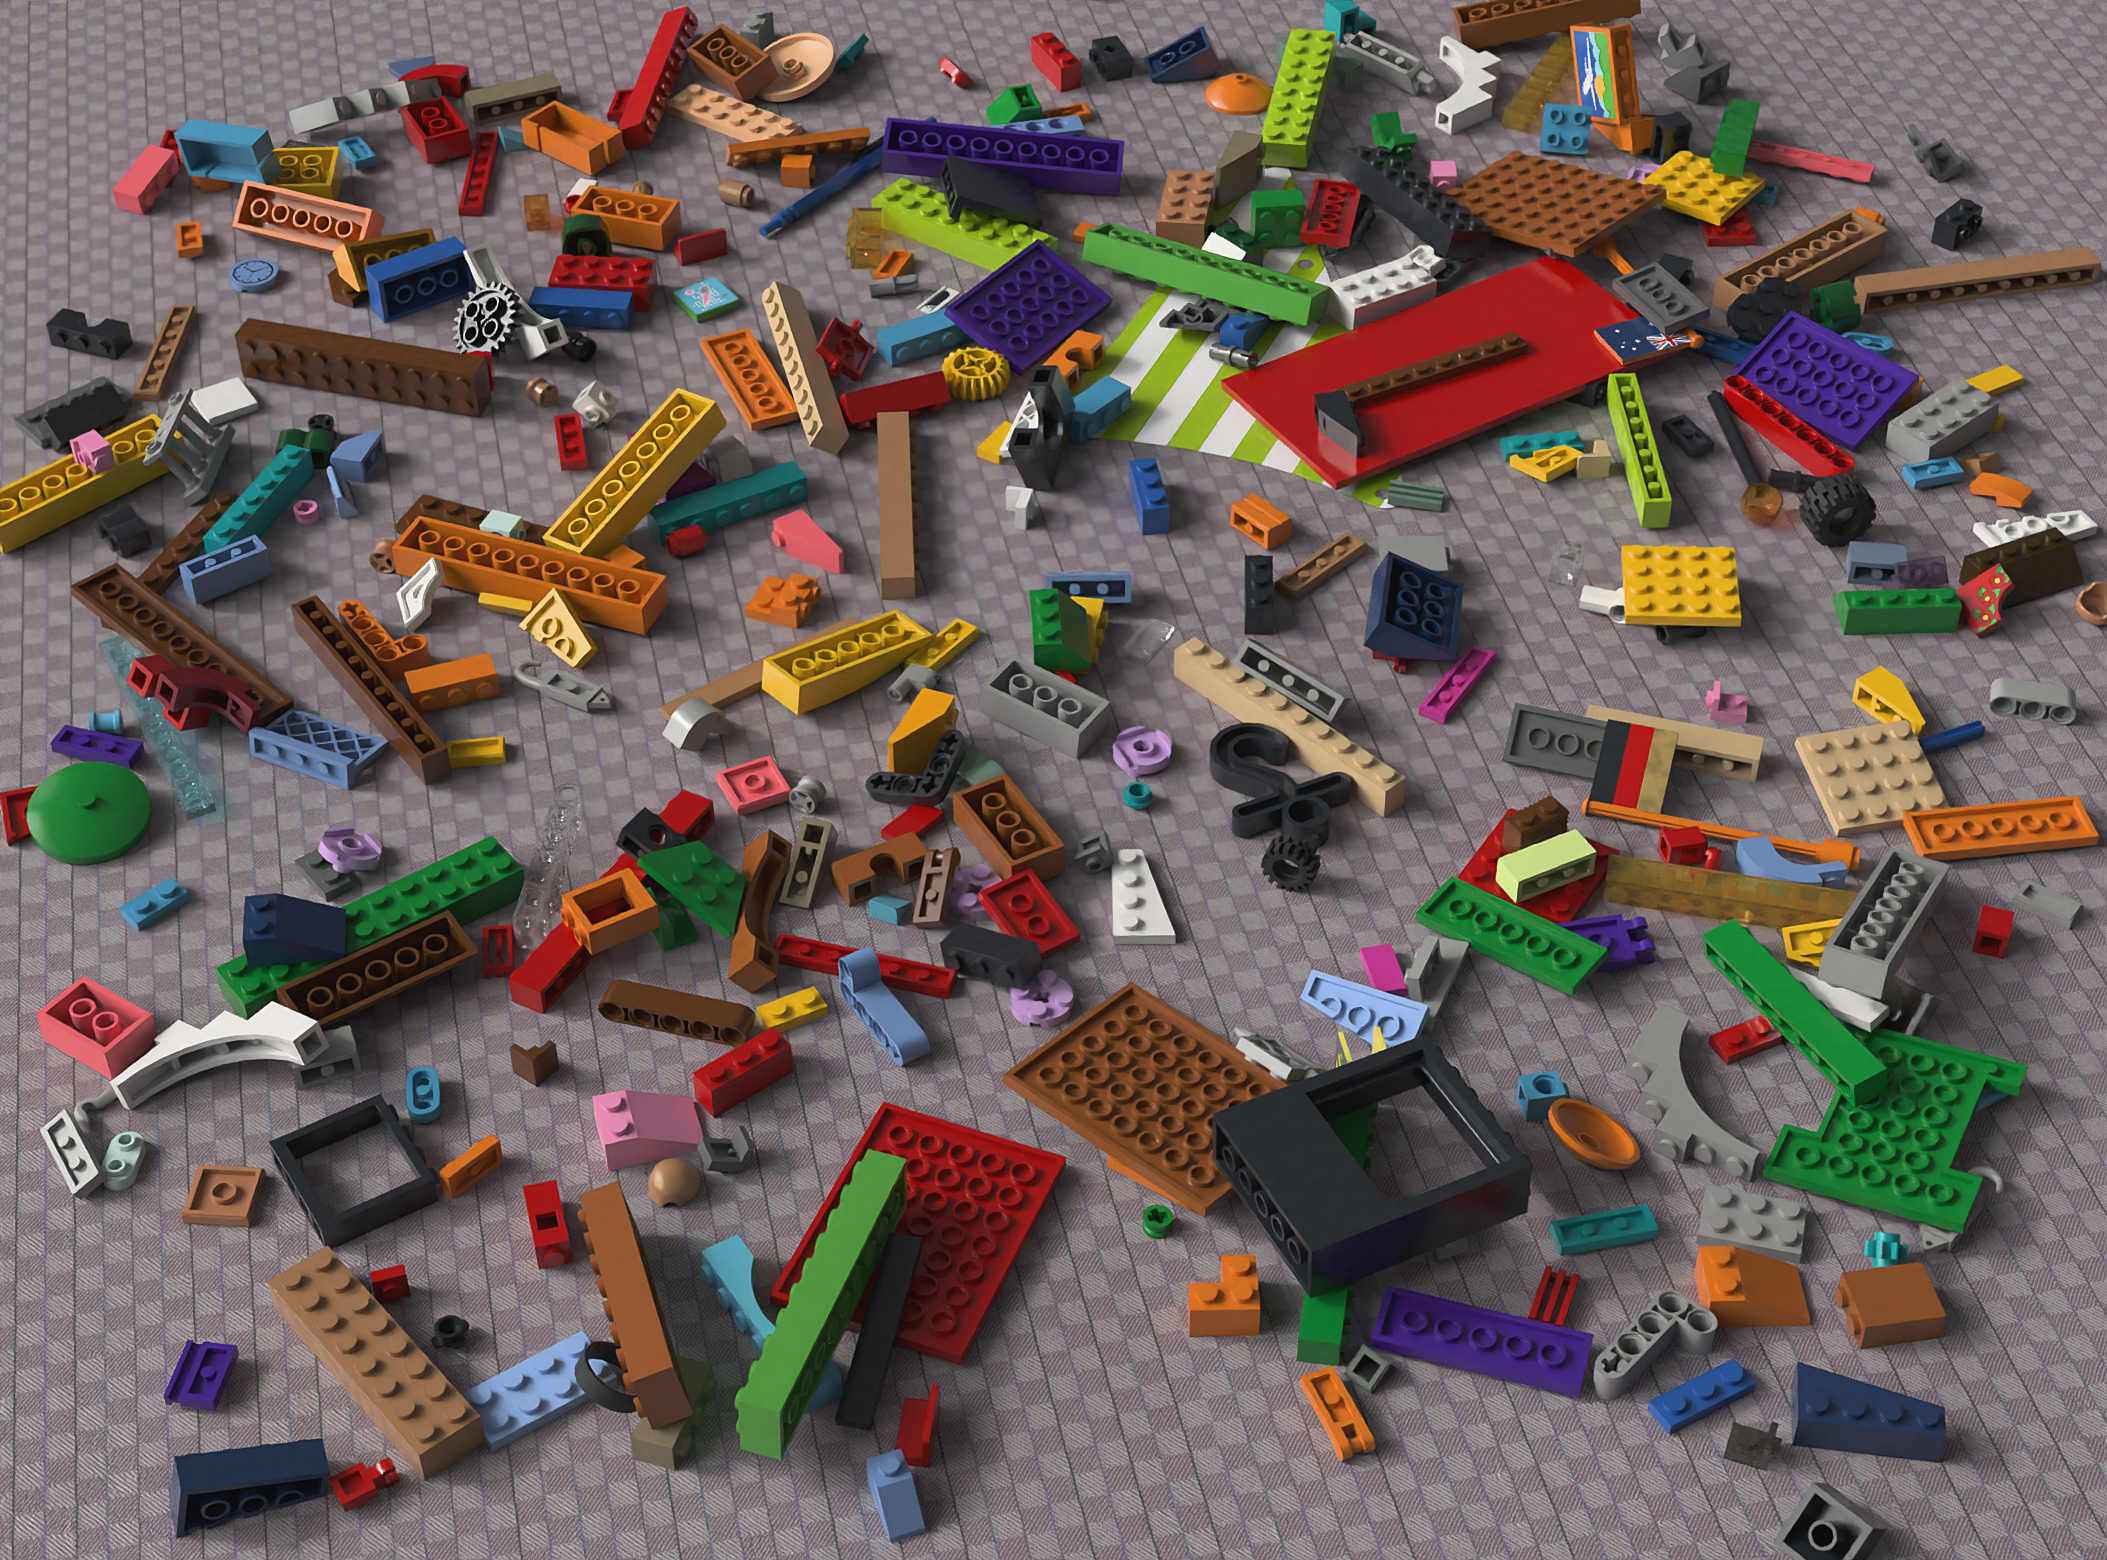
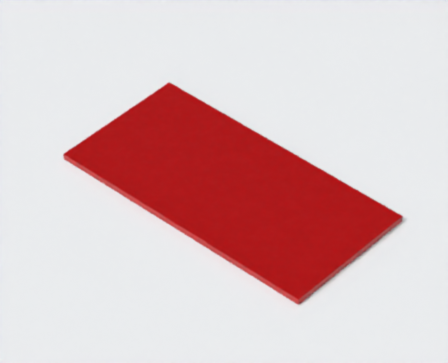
M1546 255L1264 363L1253 369L1221 380V388L1335 490H1339L1585 391V385L1601 379L1602 383H1605L1609 379V374L1630 373L1679 353V350L1622 365L1594 335V329L1641 316L1564 258H1552ZM1515 332L1528 344L1527 353L1355 408L1354 416L1357 415L1359 418V431H1363L1365 437V446L1361 447V458L1354 457L1318 430L1314 418V394L1334 392V389L1346 386L1347 384L1362 381L1369 377L1390 372L1393 369H1399L1415 362L1424 361L1440 354H1446L1462 347L1502 336L1506 333Z

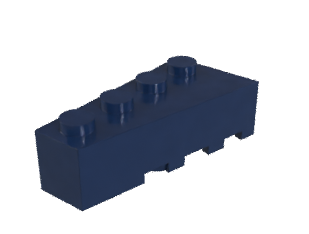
M1797 1361L1791 1386L1792 1446L1939 1463L1946 1440L1945 1407Z
M322 1438L301 1439L294 1442L263 1444L254 1447L229 1448L222 1451L174 1456L169 1505L175 1537L189 1535L188 1529L206 1524L207 1529L222 1526L221 1519L244 1514L245 1519L257 1516L259 1512L270 1505L276 1504L281 1509L327 1496L330 1469Z

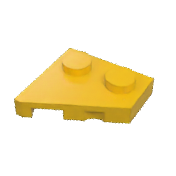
M1561 445L1551 449L1533 451V457L1522 459L1517 454L1510 456V466L1547 483L1577 467L1578 455L1584 453L1567 445Z
M1843 918L1782 928L1787 961L1819 970L1824 946Z

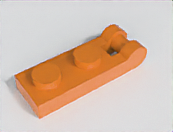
M1334 1366L1301 1376L1300 1386L1333 1443L1338 1459L1344 1461L1352 1458L1353 1453L1359 1451L1368 1453L1375 1450L1374 1438ZM1354 1432L1356 1437L1348 1440L1345 1434Z

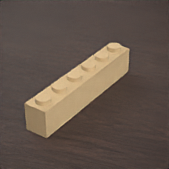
M1588 705L1585 715L1588 718L1602 721L1611 719L1679 732L1672 762L1673 767L1751 782L1756 781L1764 737Z

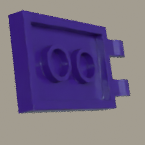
M1619 914L1555 923L1608 949V958L1595 973L1636 967V960L1642 964H1652L1655 962L1652 951H1656L1653 939H1647L1645 929H1648V924L1645 917H1636L1623 921L1622 915Z

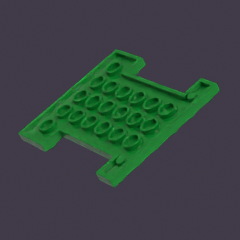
M1843 1021L1855 1038L1862 1039L1868 1050L1876 1058H1881L1886 1063L1889 1070V1075L1887 1076L1888 1091L1855 1108L1836 1089L1817 1132L1784 1124L1763 1168V1178L1963 1234L1981 1191L1983 1178L1953 1170L1952 1167L1985 1088L2018 1097L2027 1076L2028 1065L1876 1027L1869 1032Z

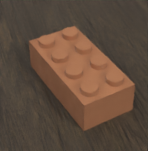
M1183 169L1168 171L1156 218V236L1202 249L1207 241V228L1211 224L1215 207L1216 172H1208L1206 170L1196 172Z

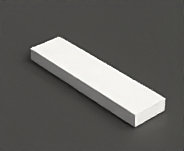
M1787 966L1791 975L1798 982L1802 981L1818 1001H1823L1829 1012L1837 1019L1871 1032L1889 1016V1006L1863 997L1845 988L1829 986L1826 982L1818 980L1815 976Z

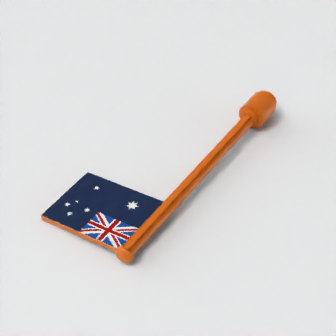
M1611 235L1596 243V248L1589 249L1598 258L1607 257L1623 275L1635 271L1615 250L1616 242ZM1644 316L1594 329V335L1622 365L1689 346L1693 349H1699L1704 344L1703 336L1698 335L1690 326L1664 335Z

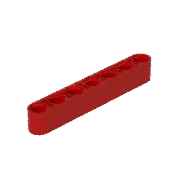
M1740 375L1726 377L1723 397L1733 414L1813 475L1820 477L1831 475L1833 477L1836 473H1842L1843 475L1848 473L1853 476L1855 460L1745 377Z

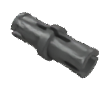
M1214 343L1211 346L1218 348V350L1209 349L1211 359L1225 361L1230 366L1240 365L1253 369L1256 367L1255 364L1258 363L1257 353L1241 350L1239 346L1232 345L1228 347Z

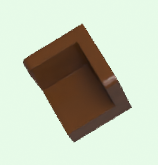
M551 1040L540 1048L534 1045L528 1051L515 1043L509 1047L513 1073L535 1087H538L559 1069L556 1044Z

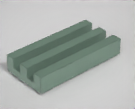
M1391 480L1387 504L1441 512L1444 488Z

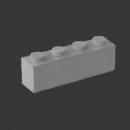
M1254 639L1245 640L1232 663L1330 723L1338 722L1351 700V697Z

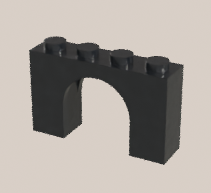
M1041 365L1032 367L1027 383V388L1038 413V428H1014L1008 451L1026 488L1052 490L1076 405L1058 365Z

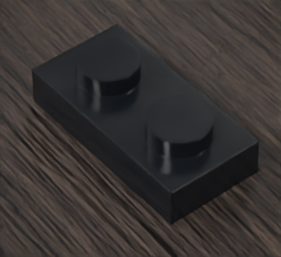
M1685 414L1662 421L1661 430L1690 458L1713 451L1714 442Z

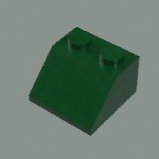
M1232 223L1212 231L1202 247L1206 251L1263 267L1264 243Z

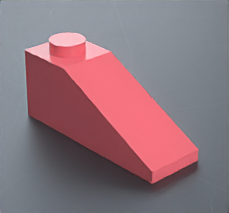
M802 509L773 520V542L788 556L839 575L844 573L843 551Z

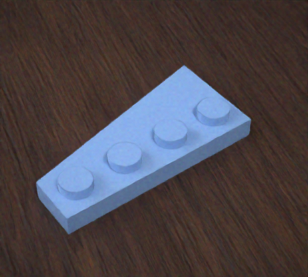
M1313 969L1300 997L1304 1003L1370 1045L1373 1044L1374 1027L1380 1026L1387 1048L1419 1037L1431 1011L1428 1005Z

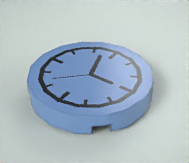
M253 258L235 264L229 270L228 277L231 287L236 291L242 292L243 289L248 290V293H259L272 288L276 284L275 280L279 279L277 265L272 261L263 258Z

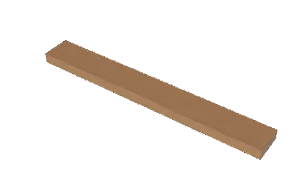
M852 617L844 619L661 705V714L669 721L679 706L697 697L703 698L714 708H722L762 689L764 659L859 623Z

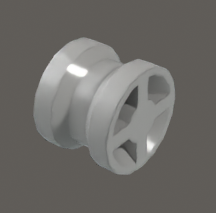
M804 776L799 781L798 787L793 788L790 792L789 800L798 811L811 813L816 809L818 802L822 801L826 796V788L816 777Z

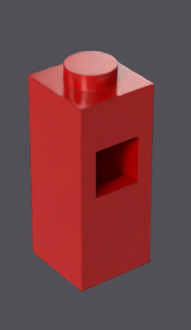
M551 1180L523 1186L538 1269L571 1263L570 1243L557 1181Z

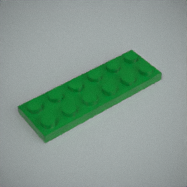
M1453 876L1416 912V922L1454 940L1468 942L1470 948L1570 996H1574L1608 958L1607 948Z

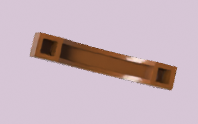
M771 829L765 831L745 847L742 876L746 878L735 922L728 979L751 994L777 976L779 952L774 950L769 940L768 920L776 891L790 866L792 844Z

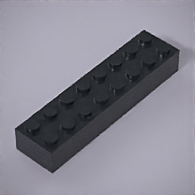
M1359 145L1358 148H1347L1340 175L1443 257L1485 258L1493 231L1485 225L1483 220L1475 218L1470 210L1457 204L1456 199L1448 197L1444 194L1443 189L1431 184L1430 179L1418 174L1417 169L1405 164L1404 159L1391 153V149L1385 146L1369 148L1363 145Z

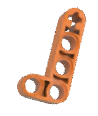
M348 600L339 605L338 612L341 624L391 683L405 679L404 672L430 666L431 660L425 636L411 634L394 641L360 601Z

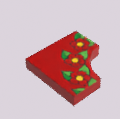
M1999 563L1956 590L1962 606L1961 612L1978 638L2004 623L2001 617V605L2006 595L2015 588Z

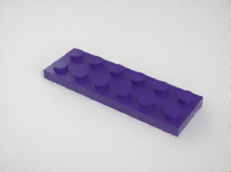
M1388 1285L1371 1338V1347L1579 1398L1594 1334Z

